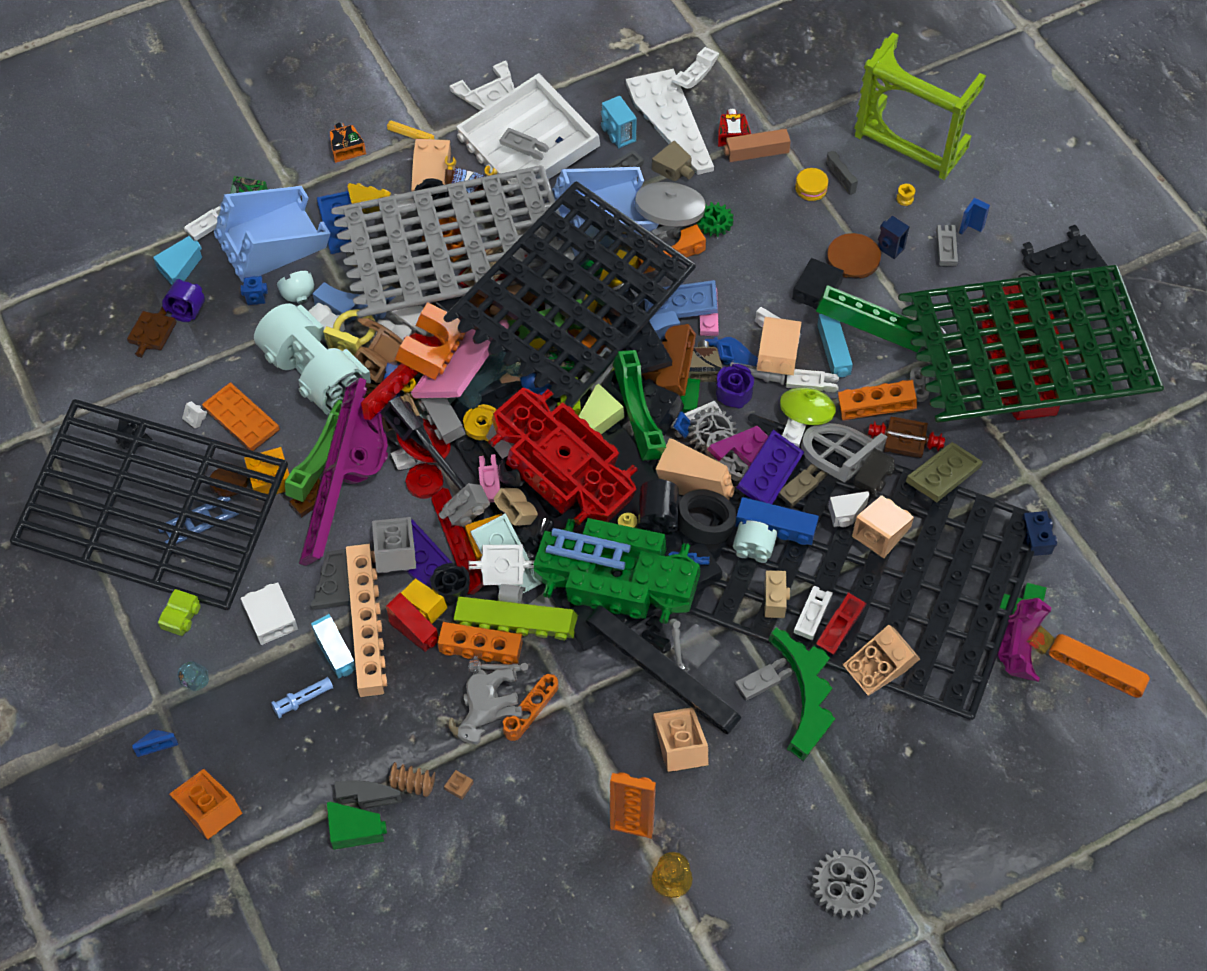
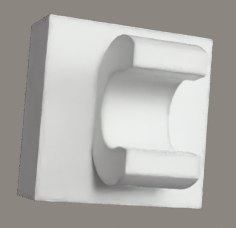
M191 401L186 403L182 419L192 427L198 428L201 426L202 420L206 419L207 411H203L200 409V405H195Z

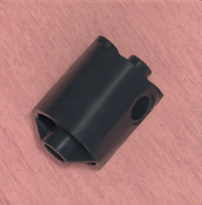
M655 479L641 485L638 521L640 528L661 534L677 531L679 488L676 484L663 479Z

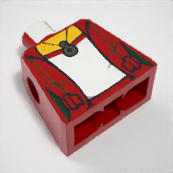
M729 109L727 114L721 115L718 147L726 145L727 138L751 134L745 114H737L735 109Z

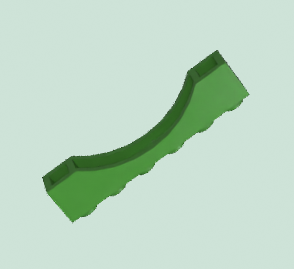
M338 399L329 413L324 429L312 451L302 463L293 468L286 479V496L304 502L323 472L341 408V400Z

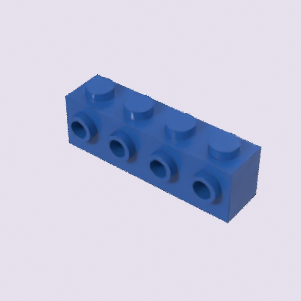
M742 497L736 516L735 527H738L740 522L746 524V521H757L768 525V530L770 531L776 530L779 539L796 541L802 545H812L819 516Z

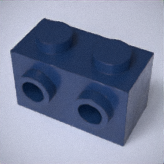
M1047 511L1024 513L1022 519L1025 521L1027 528L1024 539L1026 545H1029L1030 542L1031 551H1034L1033 556L1052 554L1057 546V537L1053 535V522L1048 517Z

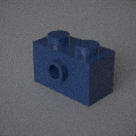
M894 216L883 221L878 237L879 249L895 259L905 249L910 226Z

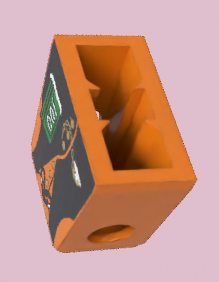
M337 123L334 126L335 129L330 131L335 163L366 155L364 141L353 125L344 126L343 123Z

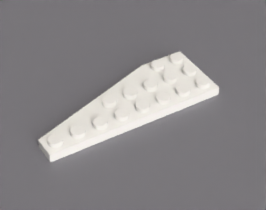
M674 69L626 79V86L635 108L644 114V118L654 125V129L668 144L676 141L691 156V169L697 175L714 171V165L680 85L672 82V79L676 76Z

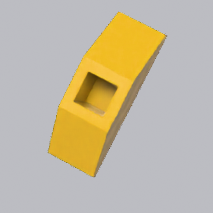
M349 183L347 186L352 204L391 195L385 189L377 190L372 186L365 187L359 183L356 185ZM379 206L362 209V212L365 214L380 211Z

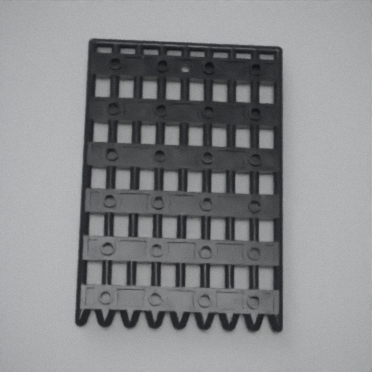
M575 181L444 315L443 319L445 322H451L458 318L460 320L458 325L459 333H466L471 329L475 330L473 336L475 344L489 340L491 342L488 347L490 355H495L501 351L506 352L503 359L505 366L520 362V377L535 373L534 385L536 388H541L547 384L552 385L550 391L553 393V396L550 398L556 399L566 395L565 405L573 408L615 360L618 351L625 349L696 268V264L588 188ZM561 205L571 210L564 218L556 213V210ZM576 215L585 220L579 228L570 223ZM591 225L600 230L594 238L584 233ZM541 226L550 231L543 240L534 234ZM625 234L627 238H623L621 235ZM605 235L614 240L608 249L599 243ZM556 236L565 242L558 250L549 244ZM620 245L629 251L623 259L614 254ZM570 247L580 252L573 260L564 255ZM520 248L529 253L522 262L513 256ZM634 256L644 261L638 269L629 264ZM585 257L594 262L587 271L578 265ZM535 258L544 264L537 272L528 267ZM649 266L658 271L652 280L643 274ZM600 267L609 273L602 281L593 275ZM549 269L558 274L551 283L543 278V275ZM499 270L507 275L501 284L491 279ZM664 276L673 281L667 290L658 284ZM614 278L624 283L617 292L608 286ZM564 279L573 284L567 293L558 288ZM513 281L522 286L515 295L506 289ZM629 288L638 293L632 302L623 297ZM579 290L588 295L581 304L572 298ZM528 291L537 297L530 306L521 300ZM476 293L485 298L478 308L469 302ZM644 299L654 304L647 313L638 307ZM594 300L603 306L597 314L587 309ZM543 302L552 307L546 316L536 311ZM491 304L500 309L493 318L484 313ZM609 311L618 316L612 325L602 319ZM558 312L567 318L560 327L551 321ZM506 315L516 320L508 329L499 323ZM624 321L633 327L626 336L617 330ZM573 323L582 329L575 338L566 332ZM521 325L531 331L523 340L514 334ZM588 334L597 339L591 348L581 343ZM536 336L546 342L538 351L529 345ZM603 345L612 350L606 359L596 353ZM551 347L561 352L554 361L544 356ZM567 357L576 363L569 373L560 367ZM582 368L592 374L585 383L575 378Z

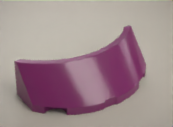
M1039 598L1021 600L1017 604V610L1013 615H1009V624L998 652L1000 661L1003 662L1005 670L1010 675L1039 682L1040 677L1037 676L1032 664V639L1035 637L1044 618L1051 612V607Z

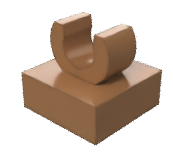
M455 770L444 786V789L462 800L474 782L471 778Z

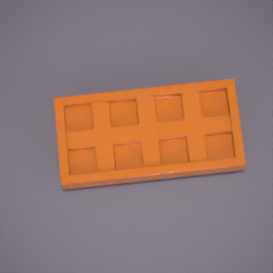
M231 382L202 404L203 409L248 450L254 451L280 430L279 425Z

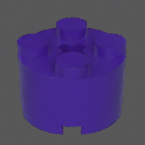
M176 279L162 300V306L166 312H171V317L176 320L190 322L191 319L194 320L205 302V297L201 292V286L198 284H191L181 279Z
M741 364L723 367L717 375V400L730 407L738 409L744 407L753 395L754 377L750 369Z

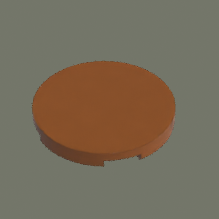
M848 233L835 238L829 245L827 253L828 264L844 270L843 277L845 278L860 277L862 279L872 275L878 269L881 252L878 245L871 238L862 234Z

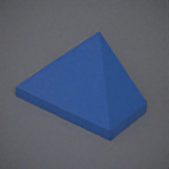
M153 729L132 746L137 757L177 746L178 741L174 733Z

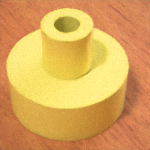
M624 513L618 518V524L637 528V517L632 513Z

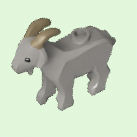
M514 666L504 670L496 669L490 674H486L484 670H478L477 674H473L466 683L467 693L464 694L465 704L469 706V713L459 727L454 723L453 718H450L448 722V727L454 737L467 743L479 744L481 735L485 733V730H477L476 728L501 718L516 716L519 719L523 718L521 706H514L518 704L516 693L498 697L496 692L503 681L515 682L517 680Z

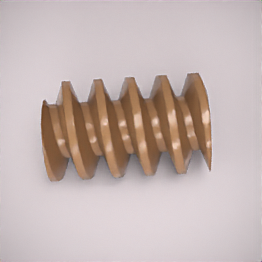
M395 762L389 776V783L392 788L396 789L399 787L400 791H404L407 788L408 793H412L415 789L416 795H420L423 791L424 797L430 795L435 782V772L432 777L429 776V770H426L424 775H421V768H418L416 773H413V766H410L408 771H405L404 764H402L400 769H397V763Z

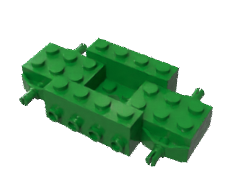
M588 518L583 535L631 545L629 553L622 552L620 561L625 562V568L621 570L546 553L547 545L554 546L557 537L552 536V532H544L533 564L535 578L546 585L543 593L544 597L547 598L548 596V598H551L553 588L566 587L568 602L574 605H586L592 609H596L600 605L611 613H622L636 619H646L651 603L662 610L659 621L665 624L668 623L670 614L690 611L700 577V565L687 556L690 548L689 544L683 543L679 554L665 556V534ZM568 519L565 529L562 530L573 532L576 522L573 519L572 521ZM565 539L562 548L574 550L576 541ZM584 543L581 552L593 555L596 545ZM603 547L600 557L612 559L615 550ZM619 570L623 574L620 577H614L612 573Z

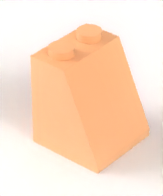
M765 317L757 371L794 376L801 329L800 321Z
M880 496L856 517L852 537L885 558L911 528L914 517L907 510H903L895 505L892 500Z

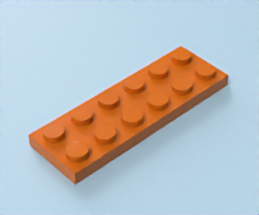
M623 772L618 774L612 773L610 779L611 830L652 839L656 782H652L651 779L645 777L634 778Z

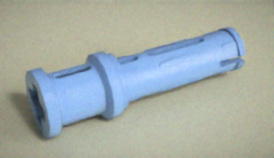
M326 677L295 694L288 693L287 697L277 702L272 701L271 705L275 714L280 719L283 714L291 710H297L300 704L333 689V685L330 679ZM317 688H320V689H318V690H316V691H314V692H312V693H310V694H308V695L305 696V694H307V693H309V692H311V691H313V690H315V689H317Z

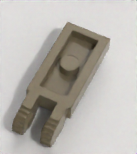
M811 464L807 470L802 471L785 485L778 496L790 507H793L816 488L828 473L822 470L816 477H813L811 474L818 467Z

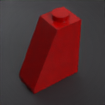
M399 593L386 605L390 625L424 652L436 645L439 639L437 629L402 593Z

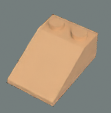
M415 140L411 191L415 190L417 184L419 185L423 180L429 178L441 180L445 185V169L448 167L445 163V157L448 156V163L451 160L450 140Z
M693 708L653 714L663 760L668 772L708 765V744Z

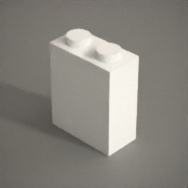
M278 582L266 585L263 589L247 593L244 597H241L245 611L261 645L298 630L295 618Z

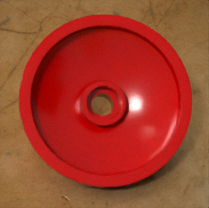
M423 419L424 428L432 445L445 459L450 452V443L446 445L443 439L439 440L434 431L437 429L436 426H431L428 420ZM396 433L399 444L411 457L426 463H437L429 452L410 438L403 441Z

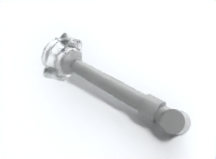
M671 619L669 625L672 626L671 631L674 640L676 665L685 672H688L690 668L681 661L680 622L676 619Z
M474 656V659L469 661V672L477 674L481 669L504 670L514 666L516 672L526 673L528 671V664H481L478 657Z

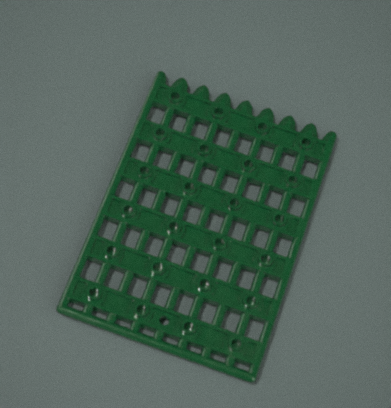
M1117 265L901 293L898 295L899 301L912 303V305L902 309V314L916 317V320L907 324L906 329L921 333V335L911 339V344L925 347V350L916 354L915 359L930 362V365L920 370V375L934 377L935 379L925 385V390L939 393L940 395L931 399L929 403L931 407L944 409V412L935 415L934 419L937 423L1161 392L1164 390L1159 372ZM1109 273H1113L1115 280H1111ZM1088 276L1091 283L1076 285L1074 277ZM1053 280L1055 288L1040 290L1038 282ZM1018 286L1020 293L1004 294L1002 287ZM1114 287H1118L1120 295H1117ZM982 290L984 298L969 300L967 292ZM1094 290L1096 298L1081 300L1079 292ZM1058 295L1061 302L1045 304L1043 297ZM947 296L948 303H932L931 297ZM1023 300L1024 308L1009 309L1007 302ZM1120 302H1124L1126 309H1122ZM987 305L989 312L973 314L972 307ZM1099 305L1101 313L1086 314L1084 307ZM951 309L953 317L937 319L936 311ZM1063 310L1066 317L1051 319L1048 312ZM1028 315L1030 322L1015 324L1012 316ZM1126 316H1129L1132 324H1128ZM992 319L994 327L978 329L976 321ZM1105 320L1107 327L1092 329L1089 321ZM956 324L958 332L942 334L940 326ZM1068 324L1071 330L1069 333L1056 334L1053 326ZM1116 328H1121L1122 331H1117ZM1033 329L1035 337L1019 338L1017 331ZM1131 331H1135L1137 339L1133 338ZM997 334L999 342L983 344L981 336ZM1110 334L1111 343L1097 344L1095 336ZM960 339L963 346L947 349L945 341ZM1074 339L1075 348L1061 349L1059 341ZM1038 344L1039 353H1024L1022 346ZM1137 346L1141 347L1143 354H1139ZM1002 350L1003 358L988 359L986 351ZM1116 350L1118 358L1103 360L1100 351ZM965 354L967 363L951 364L949 356ZM1080 355L1082 363L1067 365L1064 356ZM1043 359L1046 368L1030 370L1028 361ZM1143 361H1146L1148 370H1145ZM1007 365L1009 373L993 375L991 367ZM1121 365L1124 373L1109 375L1106 367ZM1085 370L1087 378L1072 380L1071 371ZM971 371L972 378L956 380L954 372ZM1049 376L1051 383L1035 385L1033 377ZM1148 377H1152L1155 385H1151ZM1012 380L1014 388L998 390L996 382ZM1127 380L1128 389L1114 390L1112 382ZM975 385L976 394L961 395L959 387ZM1091 386L1093 394L1077 395L1075 387ZM1054 390L1056 399L1040 400L1038 392ZM1017 395L1019 404L1003 406L1001 397ZM980 401L982 409L966 411L965 402Z

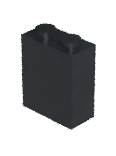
M811 258L793 289L792 299L817 309L819 299L827 285L835 289L839 288L843 280L844 270Z

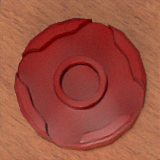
M421 463L408 471L405 483L408 492L412 496L419 499H428L443 488L444 478L437 466Z

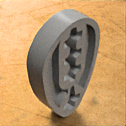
M725 430L712 433L705 444L706 456L718 461L707 448L711 444L716 443L715 439L723 440L735 434ZM731 450L727 455H731L732 458L724 456L718 462L728 467L731 479L740 481L747 471L748 465Z

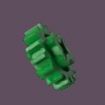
M710 202V206L705 204L704 215L696 224L700 230L703 229V234L708 232L710 237L713 234L719 237V233L725 235L726 230H731L734 215L731 214V209H726L725 204L721 207L719 202L716 205Z

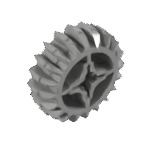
M708 408L707 412L703 409L700 414L696 413L695 419H691V425L687 428L690 431L687 437L693 438L689 442L690 445H696L694 450L700 449V453L704 454L706 443L702 439L708 440L712 434L710 433L711 430L713 433L725 430L736 434L738 429L733 428L736 422H730L732 415L726 417V411L720 414L719 408H716L714 412L711 408ZM704 421H708L707 428L699 431V425Z

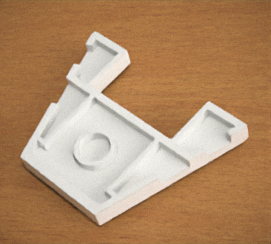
M506 60L493 66V71L499 78L472 91L463 80L449 86L453 94L480 111L515 88Z

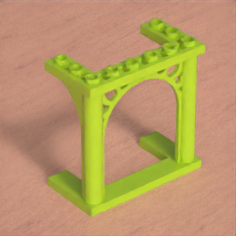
M892 32L888 38L884 39L880 49L877 48L871 60L868 59L865 63V74L862 78L864 83L860 90L862 95L858 103L860 107L856 115L858 119L854 127L856 129L855 137L860 140L863 136L871 138L939 171L938 177L945 180L969 148L972 136L965 133L960 140L966 110L983 89L986 75L979 73L963 96L959 98L904 71L894 56L899 35ZM877 79L882 80L885 87L880 85ZM903 90L953 113L943 158L899 137L889 129L882 119V112L886 108L888 98L887 95L883 94L884 92Z

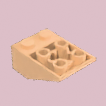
M888 625L847 660L843 666L869 696L905 673L920 658L896 629Z

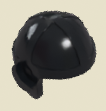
M508 456L504 457L498 465L499 480L506 486L513 488L525 485L526 481L521 478L519 470L510 468L506 464Z

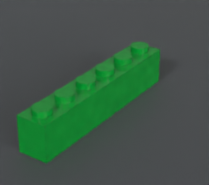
M826 286L819 299L816 312L912 351H919L921 346L912 345L911 339L921 335V333L906 329L907 324L914 320L831 286Z

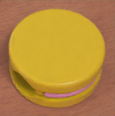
M807 168L799 172L795 186L799 197L807 201H817L826 195L828 177L822 170Z

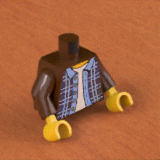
M448 156L445 157V163L448 165L447 169H445V185L486 177L484 174L457 167L453 170V166L456 165V159L453 157V162L448 163ZM488 165L485 167L484 171L487 174V176L497 174V170L495 168H493L492 173H489L490 166ZM482 185L466 188L467 193L484 190ZM482 198L470 200L471 205H474L477 200Z

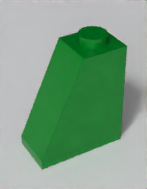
M327 802L330 840L333 850L384 842L383 834H387L386 821L381 820L380 814L334 802Z

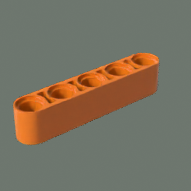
M1063 634L1056 636L1049 650V655L1055 660L1133 697H1142L1150 680L1146 673Z

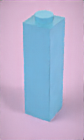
M819 314L817 326L831 373L838 375V377L851 375L853 364L840 321Z

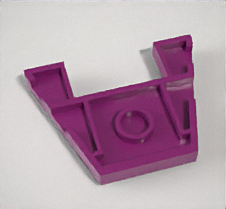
M758 426L713 443L707 450L718 461L732 450L749 467L768 438V435Z

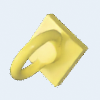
M353 309L342 313L335 320L333 328L326 326L323 334L328 349L337 348L341 351L347 349L355 356L359 347L373 338L376 330L369 327L366 335L360 339L347 332H341L340 327L342 323L350 317H356V312L360 310ZM371 315V316L362 317V318H369V319L375 321V319L373 318L372 315Z

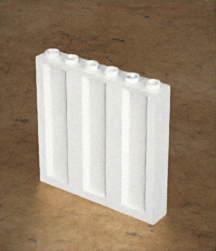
M539 73L456 126L458 131L457 137L460 142L466 144L470 153H474L481 164L484 163L485 166H490L489 173H492L493 168L497 170V174L541 165L544 167L549 180L561 172L562 169L572 165L600 146L599 135ZM511 128L543 142L549 147V150L547 152L539 151L543 154V159L539 161L531 155L528 156L501 145L499 140L505 131ZM559 136L564 139L560 143L555 142ZM539 173L534 174L536 179L540 178ZM516 178L500 181L501 185L503 184L504 186L518 183ZM520 190L507 192L510 196L522 195Z

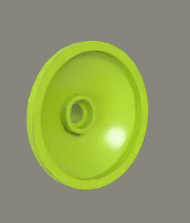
M793 388L786 391L780 399V407L783 413L799 423L821 425L828 423L835 416L836 407L834 402L825 393L813 388Z

